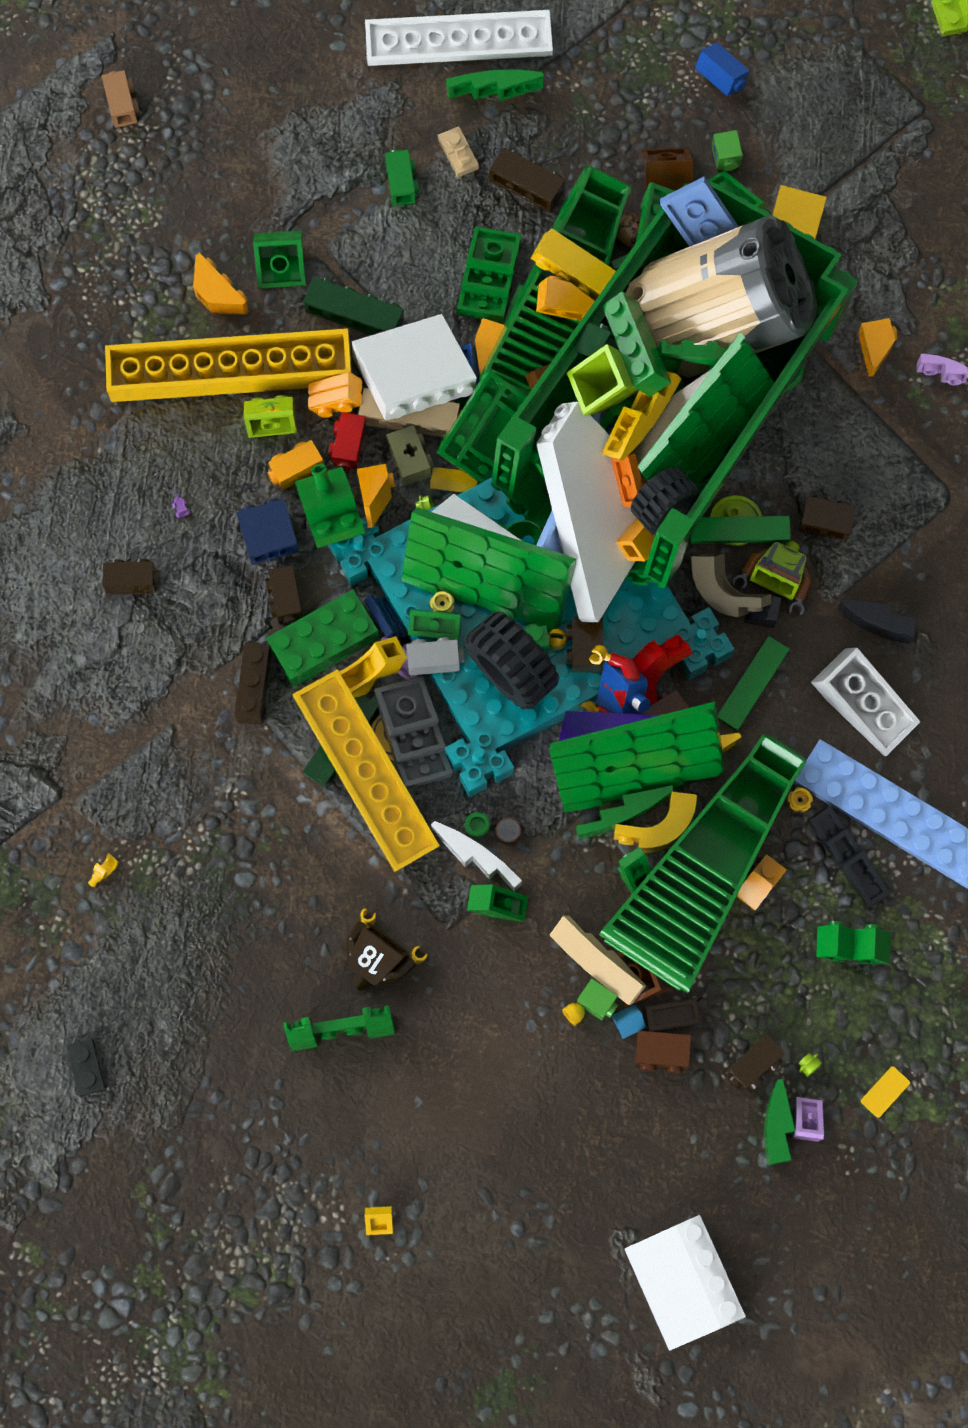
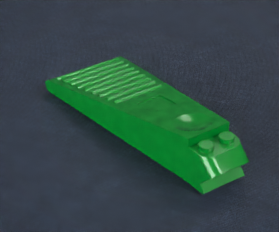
M585 166L572 188L569 198L565 200L552 229L606 265H609L623 208L631 186L595 167ZM536 262L479 377V380H481L487 371L491 370L526 396H528L531 389L525 375L550 364L580 323L578 320L536 312L539 283L549 276H556L549 270L546 271L539 268Z
M763 734L745 761L603 928L599 935L605 938L604 941L680 991L682 989L688 993L791 786L807 762L803 756L777 739Z

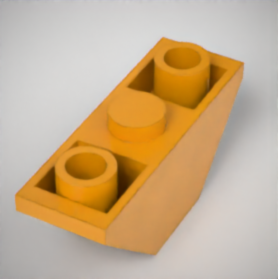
M199 252L195 259L193 288L200 302L211 313L244 315L248 313V299L241 290L236 291L232 287L233 284L228 276L224 273L221 275L216 270L215 263L209 257L205 259Z

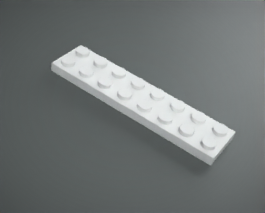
M550 10L365 20L368 66L553 55Z

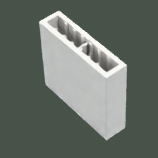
M442 314L352 341V357L385 421L397 419L416 411H423L438 404H445L460 397H467L473 394V389L476 387V375Z

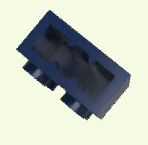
M271 499L266 501L264 505L257 507L253 505L246 506L241 511L236 512L252 565L299 552L284 499Z

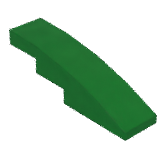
M491 70L469 73L446 79V92L449 99L472 93L474 100L497 94L500 102L542 89L544 75L539 71Z
M673 786L623 795L621 800L622 806L600 810V821L577 825L578 841L615 829L616 824H629L652 811L670 797Z

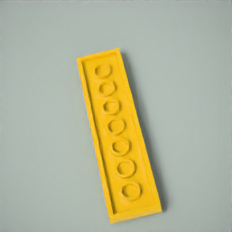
M338 669L293 694L295 701L394 872L439 847L440 845Z

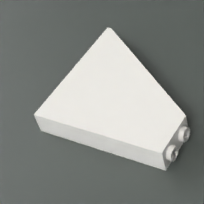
M579 402L562 403L556 408L550 423L542 430V435L536 444L563 554L577 559L571 580V588L578 617L582 622H599L635 562L628 561L616 541L634 522L636 517L631 512L630 507H623L611 457L602 454V450L610 435L591 415H583ZM640 471L641 479H646Z

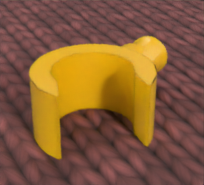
M108 853L102 865L96 863L93 869L95 873L88 883L92 887H96L98 882H101L102 879L107 878L114 872L119 862Z

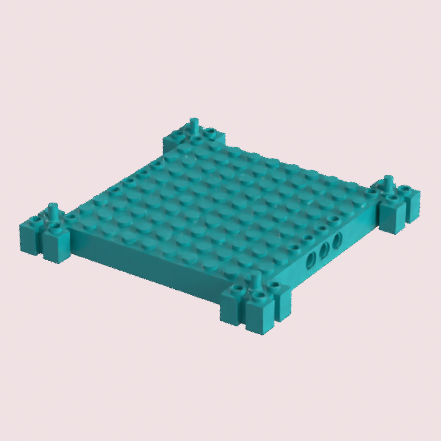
M492 478L457 495L495 523L506 525L507 528L516 521L526 520L521 514H515L506 504L508 498L502 491H496L491 486ZM436 506V507H434V508H432V509H430V510H428V511L432 512V511H433L435 508H437L438 506ZM365 516L361 518L365 534L329 544L328 547L337 563L340 562L342 572L351 587L368 579L367 571L370 570L384 597L408 634L410 609L433 611L434 609L430 607V599L435 595L401 581L411 519L380 535L376 524L372 528H368ZM529 535L522 539L523 542L535 545L533 537ZM624 580L602 615L603 646L607 649L608 654L613 652L633 659L652 640L661 645L679 634L690 646L693 653L678 663L688 681L706 672L709 661L715 667L730 659L734 652V648L726 634H716L719 623L711 609L708 607L693 615L689 622L668 586L659 588L656 583L651 582L647 586L634 585L631 580ZM571 584L561 625L558 627V629L565 632L566 636L567 625L572 624V617H578ZM454 599V609L451 613H461L459 640H457L458 648L463 647L464 663H459L460 671L428 675L467 742L466 744L462 738L445 747V753L454 772L460 769L463 770L459 774L460 782L470 798L487 789L488 779L493 778L497 784L514 774V766L508 758L506 750L564 720L565 711H581L585 707L579 706L586 701L596 703L602 673H572V664H567V649H572V640H567L565 647L561 650H553L549 647V653L546 655L549 656L552 664L557 669L556 672L559 674L558 685L532 709H521L513 704L511 700H508L486 678V675L470 657L471 655L464 644L466 635L493 611L476 604L468 605ZM518 618L515 619V622L524 629L525 626L531 624ZM412 635L407 636L410 643L414 640L419 639L426 640L427 642H435L437 641V639H439ZM551 636V638L563 639L562 636Z

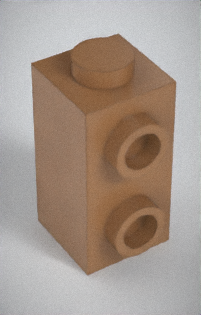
M124 70L112 71L101 75L114 127L138 123L136 113H140L137 99H132L131 93H135L132 79L126 78Z

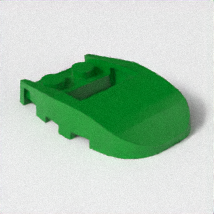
M661 340L657 349L666 371L676 374L682 360L710 365L708 371L711 370L728 347H719L717 341H707L706 345H694L693 340H682L680 345L667 344V340ZM677 386L674 394H676L685 387Z

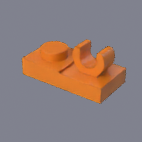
M630 453L623 461L611 458L623 507H631L633 499L643 487L642 484L647 482L646 479H641L635 453Z

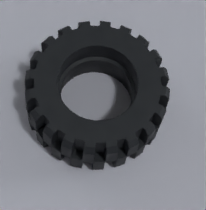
M492 612L466 635L464 644L471 655L470 657L478 665L477 667L508 700H511L513 704L521 709H532L558 685L559 674L556 672L557 669L552 664L549 656L545 654L542 647L536 643L534 638L520 624H517L514 619L508 617L505 613Z

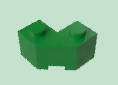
M830 921L827 926H818L816 957L834 962H843V960L858 961V964L890 963L891 932L882 930L880 925L867 924L865 929H852L845 927L844 922Z

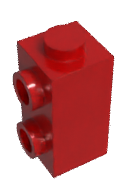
M341 412L340 420L335 421L333 434L336 435L335 443L331 442L329 448V457H332L333 466L337 468L343 467L344 471L358 469L367 426L365 416Z

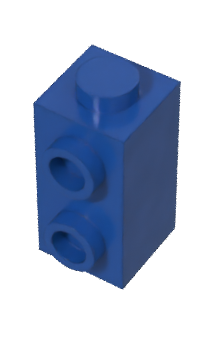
M717 42L701 50L695 67L697 71L727 97L744 89L750 71Z

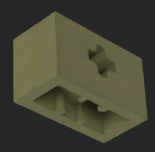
M414 425L386 434L387 444L403 486L431 477L430 468L434 467L430 454H425L423 446H425L423 435L421 432H416Z

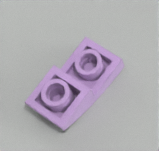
M921 354L918 359L917 372L924 373L925 375L941 373V382H948L950 385H960L965 383L968 378V367L949 358Z

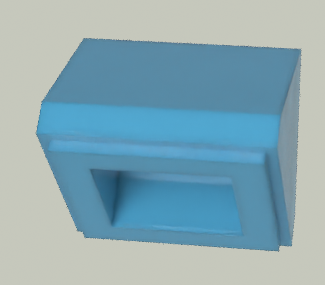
M635 1004L612 1015L622 1039L646 1028L643 1016Z

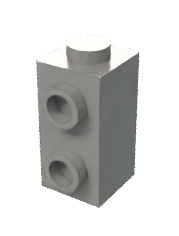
M449 637L439 638L435 642L419 639L412 641L411 644H406L409 675L460 671L459 663H464L463 647L458 648L457 640H452Z

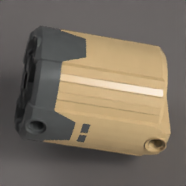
M771 215L650 262L645 266L641 275L629 283L626 291L627 295L639 302L657 348L661 340H667V344L680 345L682 340H693L694 345H706L707 341H717L719 347L726 348L732 344L741 332L756 354L806 335L817 317L818 302L816 300L814 284L809 279L806 266L795 244V237L784 220L780 221ZM682 360L676 374L690 378L708 371L710 365Z

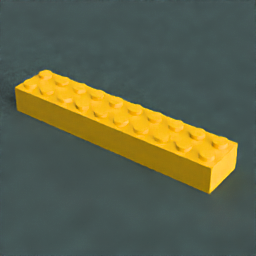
M348 329L105 346L106 387L111 402L308 388V384L348 372L352 373Z

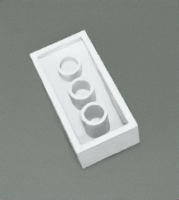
M845 648L811 681L826 701L884 756H887L920 723L918 718L858 648Z

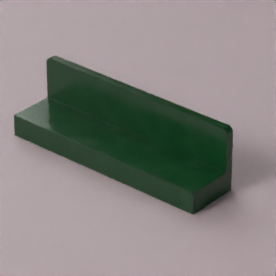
M362 695L354 698L371 726L380 713L376 697L373 696L370 699ZM321 745L303 770V774L325 789H328L338 774Z

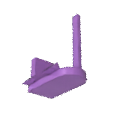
M174 491L176 498L172 506L173 509L176 508L177 510L176 517L182 518L189 515L191 512L185 506L187 504L186 499L177 497Z

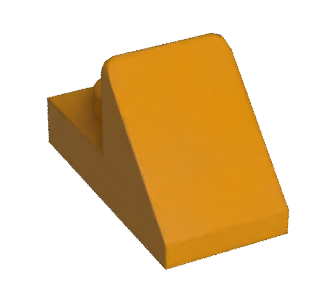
M766 854L742 884L736 897L755 911L787 869Z

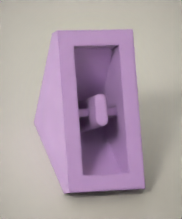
M796 1097L793 1119L795 1132L792 1133V1138L819 1142L824 1138L822 1100Z

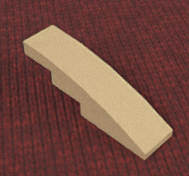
M563 916L550 933V936L583 969L628 1005H632L646 987L613 950H607L592 933H585L570 916Z

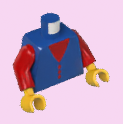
M603 645L596 646L592 652L597 654H592L589 657L590 662L600 664L605 660L596 700L599 707H596L591 701H586L579 707H585L588 712L625 714L646 712L650 707V700L645 697L648 682L639 672L634 660L613 652L608 654L607 649Z

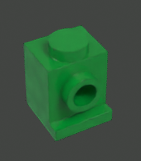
M540 624L525 626L524 630L542 647L545 654H548L550 644L547 626H540Z

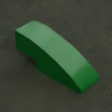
M783 1079L774 1082L765 1113L764 1149L767 1166L791 1160L786 1134L795 1132V1127Z

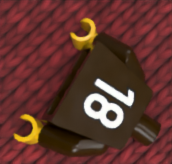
M367 909L361 911V921L355 924L347 937L346 954L349 958L347 965L356 972L349 983L360 991L363 990L368 981L377 986L380 983L390 984L404 978L416 967V963H423L427 957V954L423 958L416 957L415 952L420 949V946L413 949L411 957H407L410 954L407 950L373 926L376 922V913L373 914L371 919L364 918L367 914Z

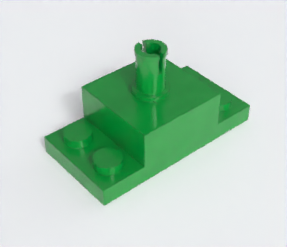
M317 464L311 468L313 476L294 482L317 548L365 534L364 526L357 511L355 499L343 467L327 471L324 464Z

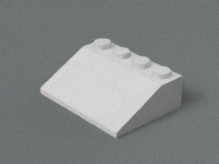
M700 1215L625 1248V1252L669 1350L746 1317Z

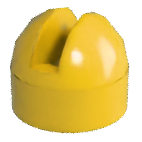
M557 628L548 633L549 647L551 649L561 650L565 647L567 636L563 630ZM551 636H562L563 639L551 638Z
M571 1003L562 1009L565 1017L574 1026L584 1018L585 1010L579 1003Z

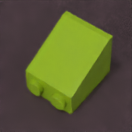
M608 344L567 372L582 413L585 416L607 412L610 407L621 403L638 391L633 386L620 351Z

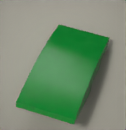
M475 226L466 260V269L456 315L478 319L484 318L500 323L504 322L522 234Z

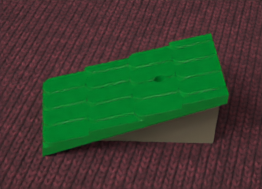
M741 332L711 370L671 397L654 426L631 452L636 454L639 464L638 468L648 481L666 469L678 467L700 489L703 485L702 481L724 457L725 450L740 435L773 386L774 381Z

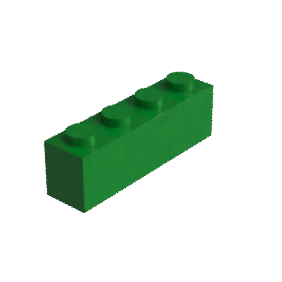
M621 291L603 304L602 308L633 386L651 397L669 385L671 381L639 302Z

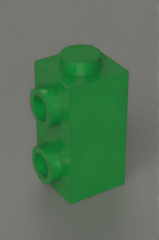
M395 149L385 153L392 206L416 203L415 194H419L418 180H413L412 173H416L414 158H409L408 150Z

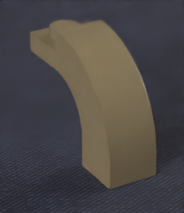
M702 553L691 556L695 585L703 599L715 610L729 616L740 617L749 614V611H763V607L772 604L771 594H745L737 591L729 583L725 572V554Z

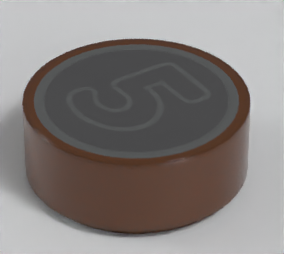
M508 817L501 819L497 823L496 837L500 842L513 844L520 838L521 826L517 820Z

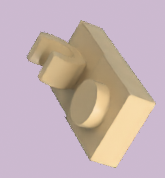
M459 126L438 135V141L457 178L479 169V164Z

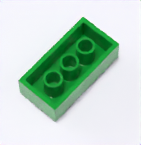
M351 590L268 636L266 640L271 647L274 657L294 688L379 640V633L355 591Z

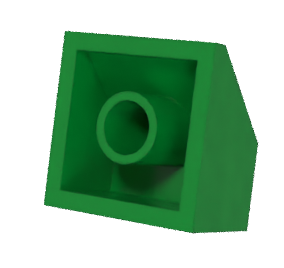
M302 230L255 233L253 245L258 289L305 286Z

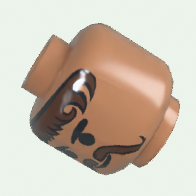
M633 212L628 215L623 214L616 235V239L630 249L636 243L641 218Z

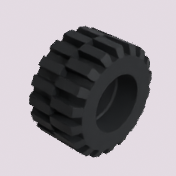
M669 468L655 475L638 491L630 509L649 533L654 536L672 508L687 515L701 494V491L681 468Z

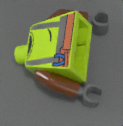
M794 541L787 542L785 545L776 542L770 548L765 547L750 555L741 570L743 573L734 577L733 587L737 581H743L745 584L740 592H744L748 587L747 579L751 576L750 581L790 600L796 597L795 602L788 607L787 612L790 615L792 607L797 606L800 610L798 617H800L804 612L802 602L807 598L812 579L809 567L805 565L806 556L799 552V545Z

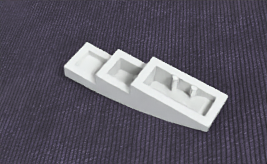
M434 821L431 824L432 831L464 867L473 861L489 880L498 874L514 892L522 886V880L503 861L481 844L441 823Z

